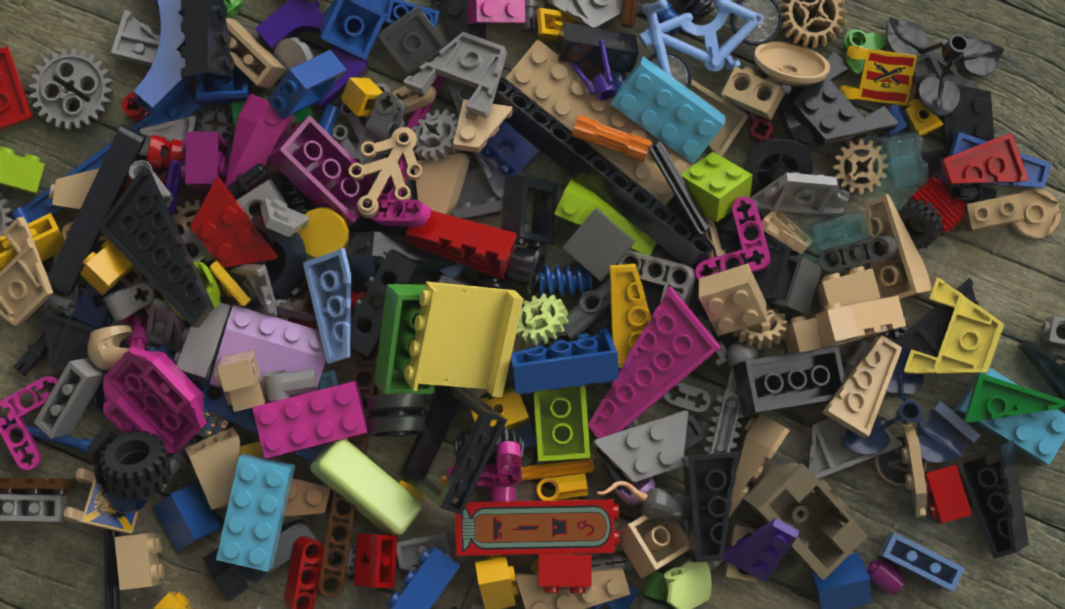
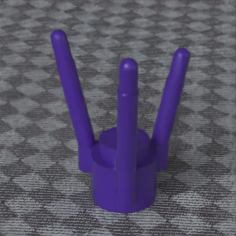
M600 39L599 45L604 68H601L603 74H599L593 79V84L590 83L575 63H572L571 66L587 87L589 94H596L598 100L605 101L613 98L617 91L610 72L604 40Z

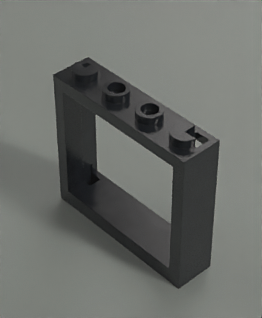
M442 386L425 420L426 433L418 434L401 469V473L439 508L462 515L507 419L467 388ZM462 402L475 412L478 417L441 491L425 476ZM496 419L495 426H490L491 421ZM419 467H422L423 469L419 474L417 471ZM454 498L459 499L457 504L453 502Z

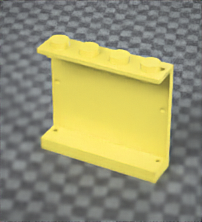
M426 282L424 291L420 293V313L416 316L414 323L415 338L411 341L409 347L410 363L406 366L404 372L406 382L412 390L417 391L418 384L486 389L492 397H502L524 299L515 290Z

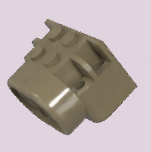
M774 463L763 467L758 478L753 483H749L748 487L750 488L747 495L743 498L752 513L763 525L776 518L799 530L797 539L789 550L807 569L822 580L829 576L868 537L846 512L848 506L839 497L835 498L830 493L832 491L831 487L824 480H819L802 463L800 465L796 463Z

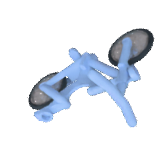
M659 0L652 4L645 3L642 5L641 9L647 15L649 26L638 37L646 48L652 44L654 54L647 59L690 89L692 74L687 61L675 52L666 51L665 45L704 62L705 67L709 71H719L723 66L726 70L734 69L741 65L739 60H733L730 53L741 42L750 46H759L772 41L781 28L782 15L779 5L775 0H737L735 3L731 2V0H715L714 6L717 8V14L715 19L709 24L695 25L691 22L693 20L691 13H685L659 23L657 12L666 9L668 6L666 0ZM728 14H730V25L734 34L719 48L716 31L723 26ZM681 27L683 31L692 35L704 36L706 52L669 36L665 32Z

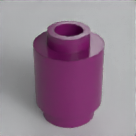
M883 558L878 561L874 559L866 569L870 582L886 594L890 593L895 596L906 582V579L902 577V573Z

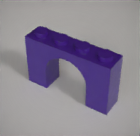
M289 0L255 27V29L274 52L276 45L283 39L293 38L303 32H317L320 34L324 15L318 9L320 4L317 0L313 3L308 0ZM331 44L333 54L347 70L327 96L316 103L321 110L324 109L326 103L330 104L344 92L349 78H362L368 73V69L365 66L368 63L367 60Z

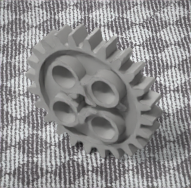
M62 48L61 56H58L53 51V60L50 61L44 57L43 60L46 65L44 67L36 66L40 74L31 75L37 81V83L29 85L31 89L36 91L30 95V98L38 100L33 104V107L41 109L38 115L42 118L48 116L46 122L50 125L55 122V126L58 129H61L64 123L68 131H71L73 124H75L78 130H81L83 122L91 127L90 119L94 118L100 121L97 113L99 111L107 113L103 105L112 104L106 98L107 95L114 94L113 90L107 88V86L113 84L111 79L106 78L110 72L108 69L102 70L105 64L102 61L96 62L97 57L94 54L88 57V52L84 49L79 55L75 48H72L70 54ZM68 67H73V74L69 77H64V70ZM56 76L69 86L75 87L80 93L89 97L90 102H86L73 92L68 91L64 86L55 82L53 77ZM93 80L95 82L94 88L90 91H84L85 83ZM59 88V94L55 98H49L50 90ZM75 101H79V109L75 112H70V105Z

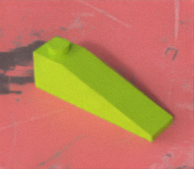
M575 177L571 179L554 213L558 218L580 227L592 211L598 208L635 241V244L630 249L652 255L656 246V242Z

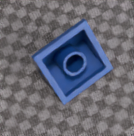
M334 0L324 13L320 38L366 60L387 13L361 0Z
M234 66L233 77L209 82L198 81L196 100L202 107L217 104L230 106L231 102L247 100L249 95L252 94V80L238 66Z
M199 482L170 494L153 506L176 552L183 550L223 527L215 511L211 510Z
M859 552L850 554L824 580L810 571L819 609H849L872 603L870 578Z

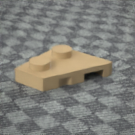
M464 99L453 141V148L479 153L487 144V140L498 132L501 123L506 118L512 116V106L492 104L489 117L486 119L468 112L465 105L469 100Z
M771 211L761 221L763 231L800 254L813 242L806 233L781 211Z

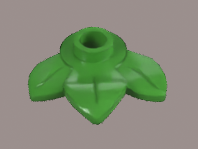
M859 29L848 31L843 38L846 50H848L849 46L881 50L887 44L880 35L873 32L865 33ZM846 52L845 60L848 67L855 74H860L863 69L864 59H851Z

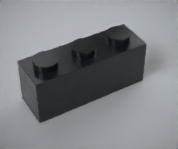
M562 22L556 41L558 61L604 68L599 40L603 39L610 70L631 73L639 54L636 35Z

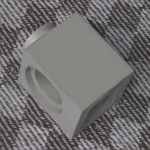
M1052 316L1047 321H1044L1042 325L1041 336H1044L1043 343L1065 348V338L1061 339L1056 334L1058 326H1062L1065 329V318Z

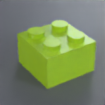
M715 152L710 153L680 174L702 213L715 222H718L732 212L733 203L737 198L742 196L750 198L753 175Z

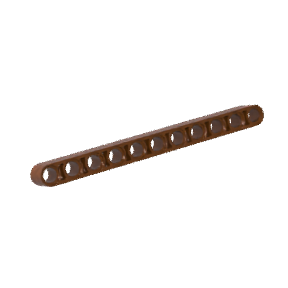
M365 318L362 321L361 327L365 331L372 324L371 320ZM379 343L375 349V358L371 361H365L363 354L356 351L352 382H358L359 385V377L362 374L368 373L371 375L372 381L368 386L363 387L359 385L361 397L366 399L367 403L368 397L376 396L377 386L374 383ZM367 406L365 414L369 426V421L372 419L373 414L368 412ZM369 433L358 438L352 437L347 439L366 455ZM335 490L319 580V590L328 598L338 597L344 592L357 516L356 506L349 502L351 510L347 515L339 513V504L347 499L339 496ZM343 526L347 531V536L344 540L337 541L334 537V531L337 527ZM335 552L340 553L343 557L342 564L339 567H333L330 563V557ZM331 578L338 582L339 587L335 593H329L326 590V582Z

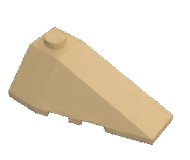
M889 194L866 202V234L869 236V239L891 236L896 240L898 247L893 257L869 263L870 269H873L881 299L898 296L899 301L931 291L932 285L925 264ZM881 241L878 249L882 254H885L887 246Z

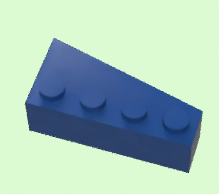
M608 328L599 329V334L590 337L588 333L577 335L578 340L565 342L563 339L554 341L551 347L546 349L540 345L512 353L510 368L511 381L515 393L530 394L540 390H557L561 387L569 386L581 387L590 383H608L611 380H618V352Z
M431 547L430 550L426 548L417 560L419 565L414 571L410 570L402 581L404 585L398 593L396 591L393 593L386 604L388 605L386 609H430L456 573L460 564L436 547Z

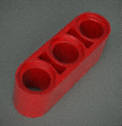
M308 536L297 538L293 545L284 593V603L289 609H314L324 547L319 541ZM312 545L311 552L306 555V548ZM307 570L306 578L301 581L302 573ZM303 596L301 604L296 606L297 599Z

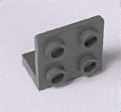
M481 167L468 169L456 208L453 209L454 217L474 221L502 215L503 198L498 200L494 195Z

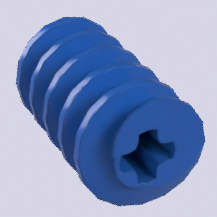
M579 264L575 265L573 272H571L569 265H565L563 272L560 271L558 265L554 266L553 272H550L548 265H545L543 272L540 273V298L542 294H545L546 290H548L550 296L555 295L556 290H558L561 297L565 296L566 290H569L571 297L575 296L577 289H579L581 296L586 293L587 289L592 291V273L586 268L582 272Z

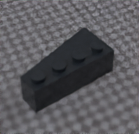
M1014 440L968 454L956 460L993 559L1016 553L1028 546L1029 541Z
M740 452L682 457L691 562L723 560L729 511H731L733 485H735L736 479L735 472Z

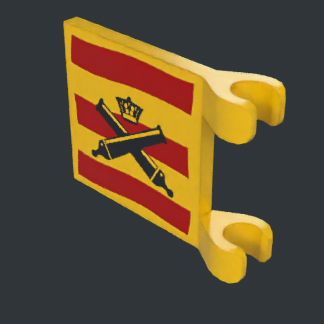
M849 46L847 55L851 59H864L859 88L842 85L840 91L847 99H860L907 106L917 56Z

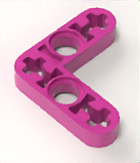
M402 155L398 164L406 183L408 165L404 155ZM390 176L377 200L379 211L371 220L382 226L420 227L424 225L431 214L429 206L419 200L396 199V188L392 176ZM393 185L391 191L387 194L389 188ZM403 190L398 193L400 197L402 195ZM403 208L401 214L397 217L398 212Z
M746 196L739 197L732 206L743 250L700 262L696 267L698 280L706 277L702 276L706 266L710 269L719 268L717 262H720L721 270L725 271L727 270L726 263L729 259L736 258L739 260L740 266L745 265L742 255H745V258L748 260L755 257V252L764 255V258L761 259L760 265L753 261L747 263L752 273L761 271L769 265L770 253L756 203L751 198ZM745 202L748 206H751L748 209L749 218L753 219L755 217V221H747L741 225V221H746L744 213L738 212V209L742 208V203ZM750 226L758 229V236L752 241L747 240L744 236L745 230Z
M43 377L0 401V414L2 413V407L10 409L7 417L10 422L17 421V424L10 425L5 429L4 426L9 425L6 418H0V434L15 462L23 470H33L39 467L42 462V455L22 417L44 406L51 393L45 392L39 396L34 388L37 391H42L47 387L46 382L55 383L56 385L59 380L56 377ZM26 393L31 394L34 399V403L29 408H25L21 404V397ZM16 428L23 432V439L19 443H14L10 438L12 430ZM29 443V446L24 448L28 454H34L33 464L24 463L23 459L26 458L24 450L17 451L16 448Z
M511 441L499 443L496 447L497 464L485 465L475 487L513 486L522 482L520 445ZM454 466L447 468L446 481Z

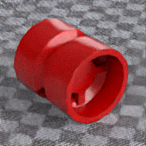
M151 135L146 161L153 169L160 170L164 166L169 171L172 160L185 161V155L182 154V140L172 139L168 142L165 137ZM161 150L168 151L167 158L160 156Z

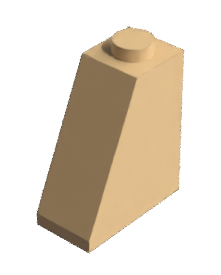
M463 153L448 155V159L441 156L437 163L433 158L429 162H426L425 159L417 160V163L421 165L423 170L422 177L416 180L418 200L436 212L454 216L453 209L456 208L470 164V156ZM414 168L415 175H417L420 171Z
M100 168L56 179V183L51 185L49 199H53L52 205L80 209Z
M233 427L185 448L211 510L221 509L229 504L240 448V439Z

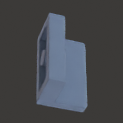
M941 401L935 402L921 419L923 429L931 419H939L946 422L957 435L962 452L980 436L978 432L966 422H963L964 420Z

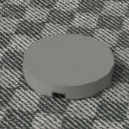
M296 37L281 40L274 50L273 56L286 68V71L279 80L281 81L289 69L313 58L309 47L304 42L301 43Z

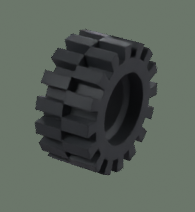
M912 200L898 211L917 250H920L921 247L925 249L931 245L941 234V229L943 228V223H939L943 219L942 215H936L939 210L937 207L932 210L931 206L933 204L930 202L925 206V200H920L918 203L916 200ZM917 217L921 219L926 226V231L921 233L914 230L910 225V218Z

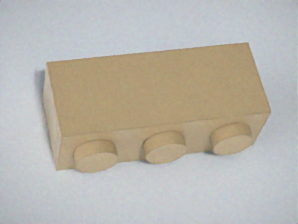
M226 18L227 30L231 36L229 44L230 53L234 63L257 86L272 88L286 71V68L237 20Z

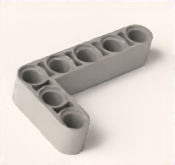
M629 250L618 262L617 265L628 264L629 259L632 256L635 257L638 262L637 270L640 279L664 285L661 301L668 287H672L689 307L696 274L692 267ZM655 263L660 264L662 268V273L659 277H656L652 272ZM679 270H683L687 275V279L683 284L679 283L676 278Z

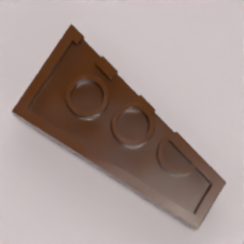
M0 478V494H16V489H26V494H42V489H52L51 494H67L68 489H76V479Z

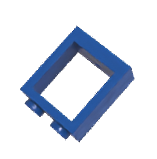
M329 50L289 69L267 101L284 120L323 100L347 69L333 52Z

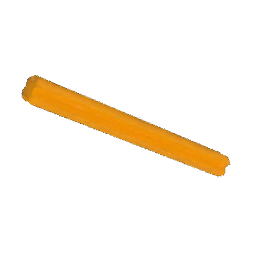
M583 459L522 467V481L592 473L594 471L593 460ZM446 476L441 477V487L443 489L446 483Z

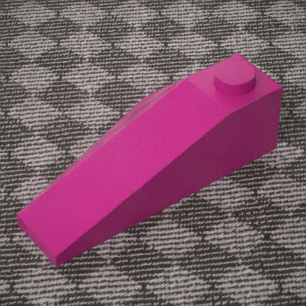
M253 94L249 95L238 115L226 187L237 179L238 174H244L257 163H262L268 170L271 162L267 157L288 134L296 119L294 115L283 120L267 99ZM261 181L255 184L252 188H257ZM246 191V192L243 193L241 196H239L236 200H238L239 198H241L242 196L246 195V194L249 193V192Z

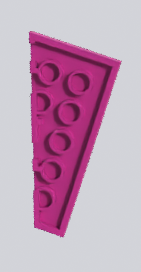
M668 287L660 305L655 309L653 317L624 362V366L619 373V379L613 381L606 397L601 401L588 424L598 439L624 430L721 348L672 287Z

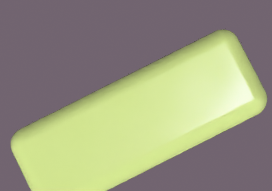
M345 438L326 444L311 463L310 469L315 476L331 487L333 491L335 490L339 496H343L349 502L355 504L356 510L386 535L403 534L422 508L420 501Z

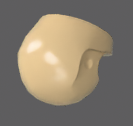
M111 326L91 332L87 349L90 361L94 366L110 371L129 350L128 348H120V343L133 334L131 326Z

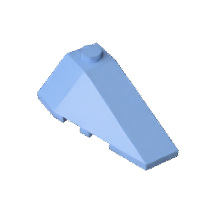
M344 248L303 263L327 364L350 357L351 272Z

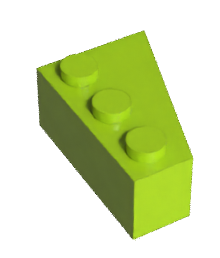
M0 146V185L35 195L45 163L39 162L40 158L37 156L25 154L24 157L14 155L15 150Z

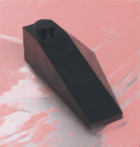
M303 519L282 525L274 564L268 572L216 560L219 547L206 555L203 560L213 581L226 600L230 602L291 560L293 545L297 538L301 536H308L315 540L317 538Z

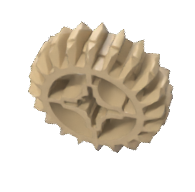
M783 0L784 3L779 5L780 10L783 12L781 13L782 21H785L782 23L781 29H789L785 34L786 38L794 35L793 43L797 44L799 40H802V47L804 48L807 47L809 42H811L813 49L817 48L818 41L823 47L828 44L827 39L833 42L836 39L835 34H841L843 30L839 25L846 23V19L841 16H844L847 10L839 8L845 3L844 0H816L813 3ZM824 2L831 11L832 20L828 19V15L823 11L822 6ZM818 6L815 17L811 18L809 23H806L810 11H813ZM792 9H795L796 13L802 18L800 27L793 18ZM811 26L826 28L821 32L813 33L807 31Z

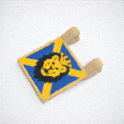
M83 468L77 469L76 481L82 484H92L84 512L66 507L63 514L64 520L132 535L142 500L135 498L131 501L127 500V498H117V495H112L108 488L103 490L97 484L94 472Z

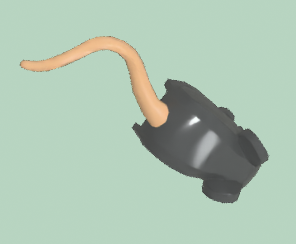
M617 481L605 491L597 492V494L604 495L618 486H625L634 496L643 501L640 512L650 519L658 517L664 525H667L669 522L678 523L687 520L686 501L680 494H676L672 498L666 491L659 488H651L646 493H642L633 485L624 481Z

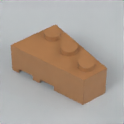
M292 478L284 517L328 513L333 490L329 486Z

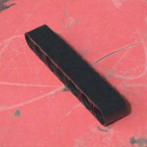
M124 124L118 129L48 275L52 289L67 296H70L81 277L80 273L85 266L83 261L93 252L102 233L98 227L114 207L129 176V168L136 162L147 137L145 134Z

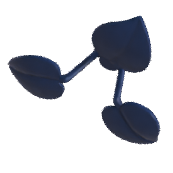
M906 348L902 349L886 390L888 393L899 392V397L904 402L897 408L896 417L882 425L881 419L877 415L870 435L865 438L847 428L843 440L845 447L855 453L864 455L879 453L890 442V437L884 429L898 421L905 425L915 422L918 431L922 433L918 436L921 457L924 460L940 463L959 459L962 456L961 445L954 430L946 422L939 419L929 420L923 429L921 419L919 418L921 414L920 406L904 396L903 393L912 395L919 391L924 383V374L904 373L910 353Z

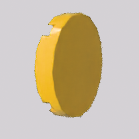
M318 207L308 211L305 215L309 216L310 220L305 228L301 227L300 231H298L305 245L306 253L314 258L344 249L349 239V229L345 219L331 208Z

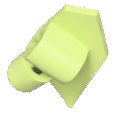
M690 557L681 567L668 570L664 574L668 588L667 602L675 609H692L710 599L712 582L707 561L691 562Z

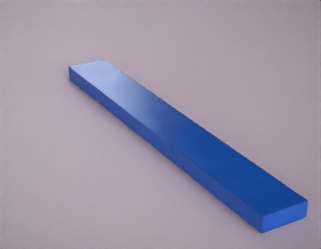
M185 87L154 117L149 114L131 128L140 132L141 128L191 117L200 111L202 107ZM112 142L64 177L100 168ZM51 187L23 206L31 221H35L49 213L54 218L68 207L52 205L53 199H49Z

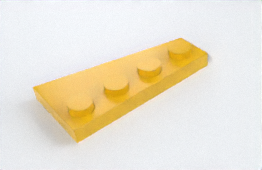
M636 264L609 265L611 337L618 352V368L624 366L623 364L651 320V314Z

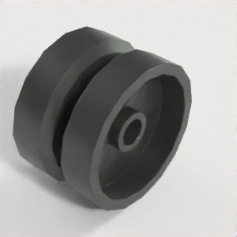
M397 393L368 397V412L373 415H381V417H375L369 421V435L378 437H406L426 433L425 418L419 415H409L425 410L424 395Z

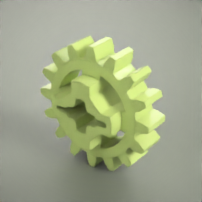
M542 294L540 299H537L534 295L531 302L523 301L525 306L521 309L516 332L519 340L523 339L527 345L533 341L534 345L537 346L541 340L547 344L548 338L557 339L556 333L564 332L562 325L568 324L566 318L568 312L561 299L557 300L555 295L547 298L546 294Z

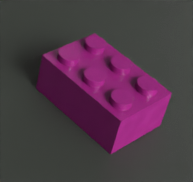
M186 132V139L182 140V154L186 155V165L181 167V177L185 184L198 196H206L213 180L217 176L226 184L230 146L219 132Z

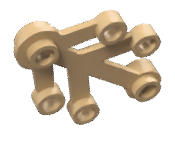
M401 127L393 132L390 139L377 143L366 141L362 144L361 152L367 159L374 158L380 152L391 149L392 151L387 158L365 165L354 163L349 167L350 177L356 181L363 179L366 175L380 171L368 195L361 197L358 201L357 207L361 216L372 218L377 215L379 211L377 200L390 176H392L396 188V199L409 200L411 198L410 189L405 185L398 161L402 154H404L408 165V177L414 181L422 177V167L417 163L413 148L417 144V137L412 129ZM401 136H407L409 138L406 142H401L399 140ZM367 147H372L374 149L371 153H366L364 151ZM417 168L420 172L417 175H412L410 171ZM354 169L362 170L359 175L352 174ZM405 190L408 194L405 197H400L398 193ZM367 201L373 203L370 208H364L363 204Z

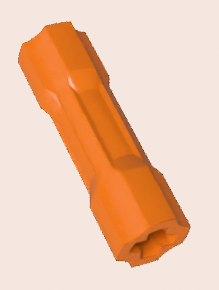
M582 115L578 116L572 132V137L588 143L598 144L643 163L647 157L648 148L652 143L648 139L634 134H627Z

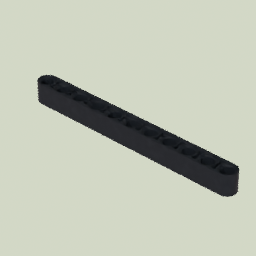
M500 76L493 104L512 106L513 110L512 116L506 118L504 122L683 264L696 269L697 265L708 257L713 247L704 235H698L690 224L588 143L572 137V131L511 82Z

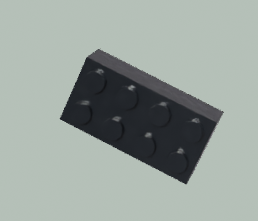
M839 347L746 360L733 365L743 416L829 403L845 381Z

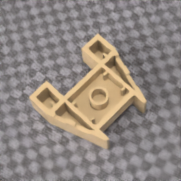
M898 296L840 307V303H834L824 306L825 311L815 314L816 318L805 320V316L789 319L790 324L787 325L784 339L788 354L823 349L877 336L892 329L905 327L906 323Z

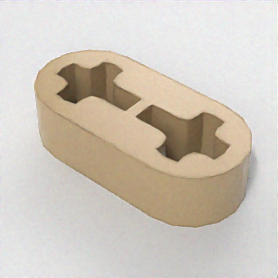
M431 85L425 95L421 97L419 96L421 93L407 89L404 86L393 91L392 94L397 98H404L403 101L406 104L405 114L432 103L436 96V90Z

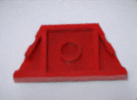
M217 176L213 180L209 192L204 197L198 212L190 224L191 230L223 268L278 258L276 250Z

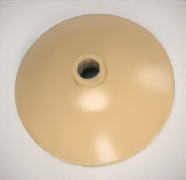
M776 41L761 44L755 49L754 60L758 67L769 77L786 86H804L818 83L827 78L830 71L829 62L822 55L798 44Z

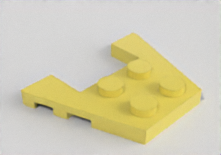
M937 277L929 300L955 308L938 357L911 350L904 373L988 374L1004 323Z

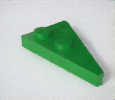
M979 373L963 422L969 423L1065 408V400Z

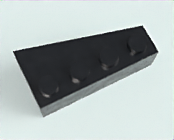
M181 0V10L185 13V19L181 22V32L185 35V46H181V57L185 58V68H181V78L209 82L233 77L234 60L230 53L229 44L231 36L227 30L226 18L228 12L224 5V0Z

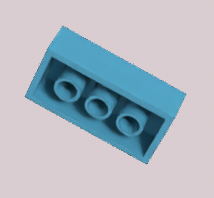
M644 56L618 88L616 95L610 103L614 108L692 164L695 163L725 123L724 114Z
M989 368L988 374H985L1015 384ZM975 374L954 409V412L965 418L978 374ZM1058 409L972 422L1004 443L1014 440V446L1017 451L1040 465H1050L1065 440V414Z
M248 454L239 456L216 560L267 572L273 567L295 465Z

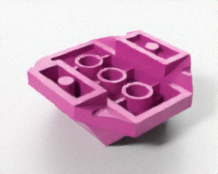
M133 346L103 377V391L106 401L103 403V414L122 434H130L133 431H139V433L148 431L150 435L156 434L159 439L162 438L166 445L167 453H177L207 423L203 415L204 394L164 352L145 351Z

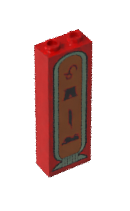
M613 499L468 501L462 515L455 513L456 556L615 553V547H619V531H614V520H619L618 504H614Z

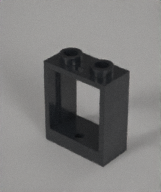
M527 175L505 176L501 229L517 233L515 245H526L527 243V248L538 249L540 245H553L554 213L556 211L558 184ZM528 193L535 194L532 233L525 232Z

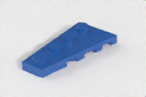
M957 132L954 135L949 156L987 141ZM1019 152L1029 181L975 184L1045 188L1052 163ZM944 173L941 182H947Z

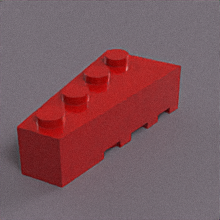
M430 209V217L424 225L408 228L406 244L499 279L504 277L514 251L517 235L514 232L439 213L433 209Z

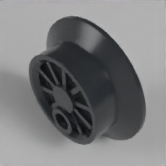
M769 138L758 143L752 149L743 165V169L753 175L751 195H755L785 173L797 172L812 175L813 161L808 150L794 140L783 138Z

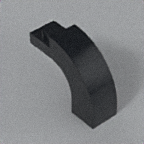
M256 212L251 221L273 239L275 250L278 253V258L271 260L270 264L266 267L272 290L287 300L291 292L297 288L304 273L303 263L306 262L305 245L298 232L288 237L265 227L263 216Z

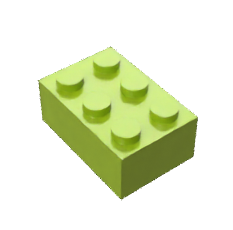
M585 385L581 387H561L557 390L534 391L538 462L590 459Z

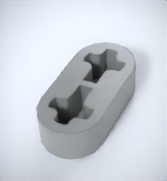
M680 382L676 387H678L679 393L685 394V398L676 397L675 400H671V395L668 393L663 396V399L668 404L696 413L704 412L708 409L711 402L710 396L706 391ZM698 394L703 395L702 400L706 401L705 405H700L699 408L695 407V402L687 400L688 396L697 397Z

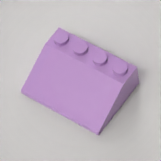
M233 305L209 383L210 386L223 389L222 385L218 386L215 378V370H218L217 366L223 357L253 349L265 393L266 388L263 375L272 371L286 370L287 372L315 368L317 385L319 384L326 361L319 330Z

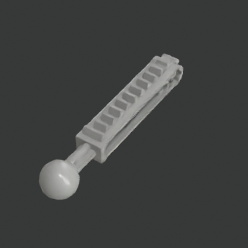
M738 340L734 341L726 350L728 353L726 360L731 370L726 391H723L722 396L715 397V401L720 405L713 407V411L717 413V416L710 418L715 423V426L708 427V430L713 433L712 437H706L705 439L710 443V447H703V450L708 454L731 453L730 448L737 447V444L732 441L733 438L739 437V434L735 432V428L742 427V424L737 419L745 416L739 411L741 405L733 365L746 360L758 359L756 347L754 345L747 347V341L739 343Z

